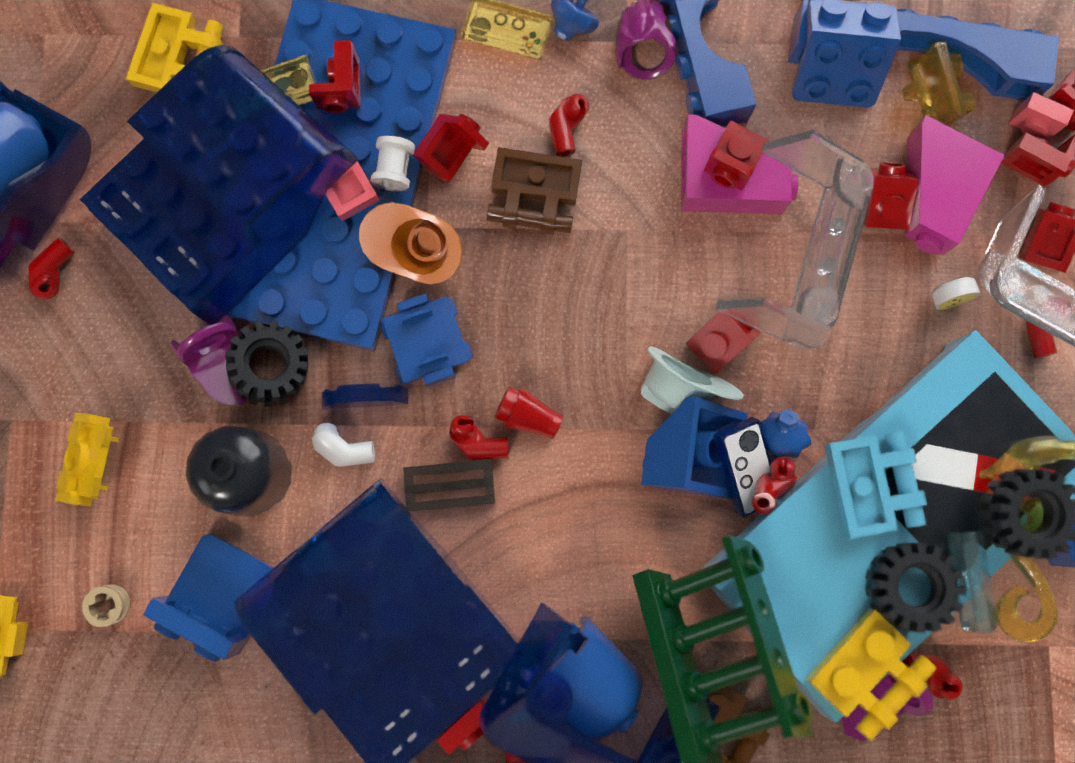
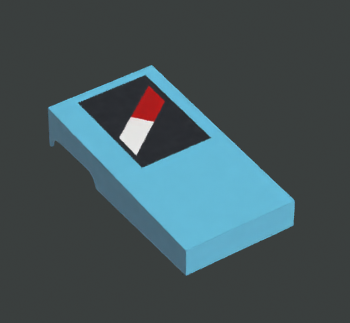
M977 330L947 343L943 347L944 350L884 406L862 421L841 440L846 441L876 435L880 453L882 454L889 452L885 434L904 430L908 448H914L917 460L912 465L918 491L924 490L927 505H923L922 508L926 525L906 528L903 510H896L894 514L898 527L897 531L845 539L827 455H825L796 481L792 489L776 500L775 508L772 512L760 514L736 536L750 541L762 556L764 571L761 572L798 688L821 715L835 723L843 715L811 686L805 678L866 611L872 609L870 604L874 602L873 597L866 596L865 587H871V580L865 579L867 571H873L875 568L871 564L875 556H883V549L895 547L896 544L927 543V546H937L943 549L942 555H951L956 561L951 565L952 568L962 570L964 578L957 579L958 586L966 587V595H958L957 602L964 603L1014 556L1005 553V549L997 548L993 545L991 541L996 536L985 535L982 527L989 525L990 520L980 519L979 510L988 511L989 504L980 502L982 494L994 493L987 485L992 480H1001L999 474L1005 471L1014 472L1013 469H1042L1052 471L1051 474L1064 476L1067 479L1063 484H1073L1075 486V434ZM893 467L884 468L890 496L899 495ZM1031 494L1026 496L1021 502L1019 520L1024 530L1034 532L1042 522L1043 508L1039 498ZM1075 494L1070 496L1071 499H1075ZM725 548L701 569L728 559ZM910 568L900 576L898 592L903 601L908 605L919 606L929 598L931 583L928 576L922 570ZM734 578L710 587L730 610L742 606ZM749 625L744 626L751 633ZM895 628L912 644L899 660L905 659L932 632L916 633Z

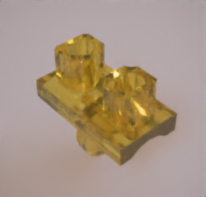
M946 42L934 43L925 54L907 63L912 83L902 89L903 99L905 101L918 100L923 118L927 115L948 126L975 110L976 105L972 93L960 91L957 78L962 76L964 70L961 55L949 53Z

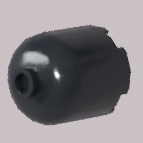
M224 426L207 432L193 445L187 457L185 476L190 491L202 505L219 513L254 517L268 511L274 504L283 500L291 484L292 465L288 461L284 448L275 437L256 429Z

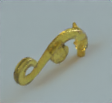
M1038 436L1025 439L1013 445L993 465L981 471L980 477L991 478V482L992 480H1001L999 474L1005 471L1014 472L1013 469H1039L1043 464L1056 463L1058 459L1075 460V441L1057 440L1055 436ZM988 488V494H993L994 492ZM1037 497L1024 498L1019 512H1023L1027 516V522L1022 527L1027 532H1034L1039 528L1043 519L1042 504ZM1008 554L1038 595L1040 611L1035 620H1023L1018 613V603L1022 597L1029 595V590L1024 586L1012 587L1003 593L996 603L995 617L998 626L1005 635L1019 642L1033 643L1043 640L1053 631L1057 624L1058 610L1054 595L1033 558Z

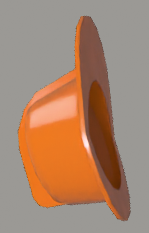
M390 202L377 205L365 215L360 224L359 241L363 253L373 264L384 270L431 285L444 282L453 276L461 264L463 249L459 235L451 224L431 213L405 204Z

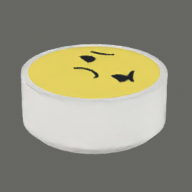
M964 277L938 286L933 290L931 296L936 309L945 310L966 304L978 298L980 291L974 278Z

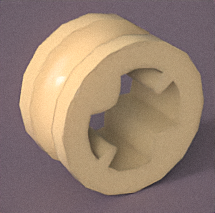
M115 584L99 586L90 590L82 603V613L85 619L96 627H108L122 621L130 608V598L127 591ZM104 593L107 594L106 600L113 599L115 602V608L108 612L109 618L105 617L106 611L99 613L97 603L104 600Z

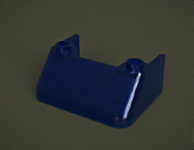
M541 602L481 710L479 717L480 728L488 741L528 763H682L667 707L638 761L595 738H588L576 732L563 722L572 706L573 693L569 683L561 675L550 670L574 625L550 606ZM707 697V706L711 720L714 722L721 706Z

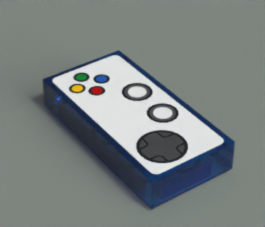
M750 417L713 434L735 512L743 518L757 512L752 506L756 482L763 474L771 473V460L761 422L759 419Z

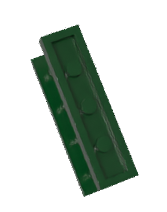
M732 535L722 538L728 559L676 580H673L670 574L650 569L632 575L682 763H724L720 752L722 744L778 726L781 728L784 739H806L814 736L810 726V722L813 719L812 709L805 694L798 689L761 572L764 571L762 556L750 541ZM734 578L742 606L689 626L684 624L679 607L681 598ZM749 625L757 651L756 655L702 674L698 672L692 653L695 644ZM764 674L773 705L716 724L711 720L706 702L708 693Z

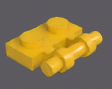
M152 3L126 80L131 86L172 96L176 82H182L186 84L182 98L190 103L198 104L202 91L208 90L211 76L208 73L213 58L220 55L223 46L220 38L224 26L215 20H208L204 32L196 31L194 29L197 20L191 12ZM188 47L197 49L192 67L183 65Z
M868 609L805 680L845 717L857 705H860L868 714L856 726V729L872 742L883 728L888 731L898 721L896 714L912 696L918 698L928 687L925 681L936 670V667L922 655L909 668L904 665L899 659L912 644L876 610ZM888 672L896 680V683L878 700L870 691Z

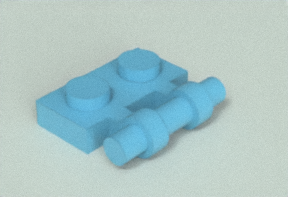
M904 430L885 434L888 453H880L876 435L824 445L845 539L897 531L898 527L894 514L896 510H903L906 528L926 525L922 508L923 505H927L924 490L918 491L912 465L917 460L914 448H908ZM893 467L899 495L890 496L884 468Z

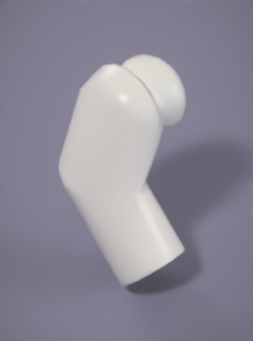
M322 423L315 428L314 436L312 437L313 447L315 451L334 466L344 467L375 463L376 456L373 441L348 444L339 436L337 427L331 423Z

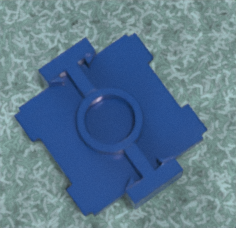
M425 293L397 303L400 313L382 318L380 326L385 340L389 339L397 362L395 370L400 384H408L423 378L426 387L455 378L452 368L471 362L470 359L474 358L469 342L463 341L455 319L458 311L453 298L446 296L429 302Z

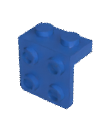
M809 0L805 12L807 42L792 87L793 98L797 101L864 108L872 107L878 99L901 41L896 6H888L880 2L868 4L843 0Z
M206 534L198 542L169 596L152 598L143 616L156 622L153 628L160 634L176 640L181 636L196 644L193 650L200 656L218 662L220 658L226 660L239 655L281 580V572L214 534Z

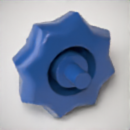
M574 0L551 1L552 13L556 20L553 32L565 41H570L575 35L592 33L598 28L599 20L584 7L588 0H578L577 2Z
M789 409L779 413L771 412L767 419L757 424L764 448L769 450L775 458L783 456L797 458L802 450L811 446L808 423L798 419V414Z

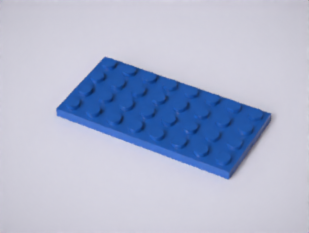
M293 0L271 79L308 66L314 84L330 83L327 72L328 58H334V41L351 40L360 59L361 108H348L344 113L333 114L317 109L313 100L309 99L281 109L287 120L288 128L257 144L258 149L248 156L205 311L219 316L226 314L229 318L253 324L262 321L263 326L270 327V321L278 322V328L284 329L286 325L292 329V333L375 352L381 330L380 323L385 315L395 273L373 264L363 253L359 241L360 224L365 215L377 205L393 202L413 207L423 165L413 156H409L406 178L410 180L409 188L406 191L397 192L372 185L379 201L344 221H341L318 179L356 158L370 182L371 175L377 169L379 150L376 148V141L380 136H396L407 139L414 143L416 150L436 119L457 39L456 29L325 0ZM291 79L279 80L273 88L274 97L279 100L296 83Z

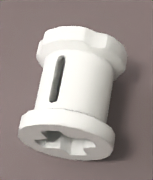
M380 136L376 141V148L379 150L377 169L371 175L370 183L378 188L389 191H406L410 180L406 178L409 156L414 154L415 145L413 142L401 137Z

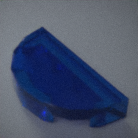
M377 383L338 386L335 391L325 389L322 392V410L408 404V389L401 385L380 388V384Z

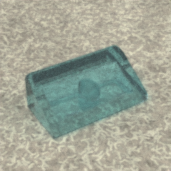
M983 531L948 533L949 552L956 561L952 568L962 570L964 578L957 579L958 586L966 587V595L957 596V602L964 604L961 612H959L961 628L983 634L991 633L997 628V618Z

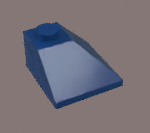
M687 397L647 439L641 485L669 491L738 500L739 490L725 444V438L746 429L747 413L698 397Z

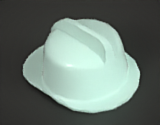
M649 346L647 349L654 361L641 386V395L665 412L672 414L687 397H698L708 401L715 395L733 400L743 399L744 394L729 382L684 364L658 348Z

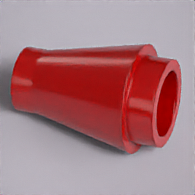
M508 386L494 418L502 421L503 427L539 434L553 439L560 428L563 415L553 411L524 388L520 387L517 390Z

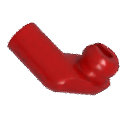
M60 237L29 264V289L33 296L38 299L47 300L57 295L60 287V266L75 253Z

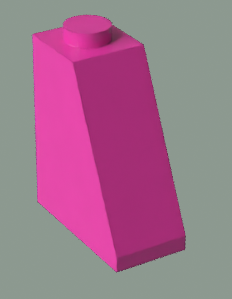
M688 114L682 129L681 211L782 214L791 201L796 199L798 176L797 174H792V159L767 147L743 191L736 187L732 189L725 188L714 182L711 175L704 172V168L726 128L698 115Z
M926 115L910 132L907 138L906 171L919 178L910 228L905 230V236L914 240L918 248L931 254L944 255L959 245L1005 155Z

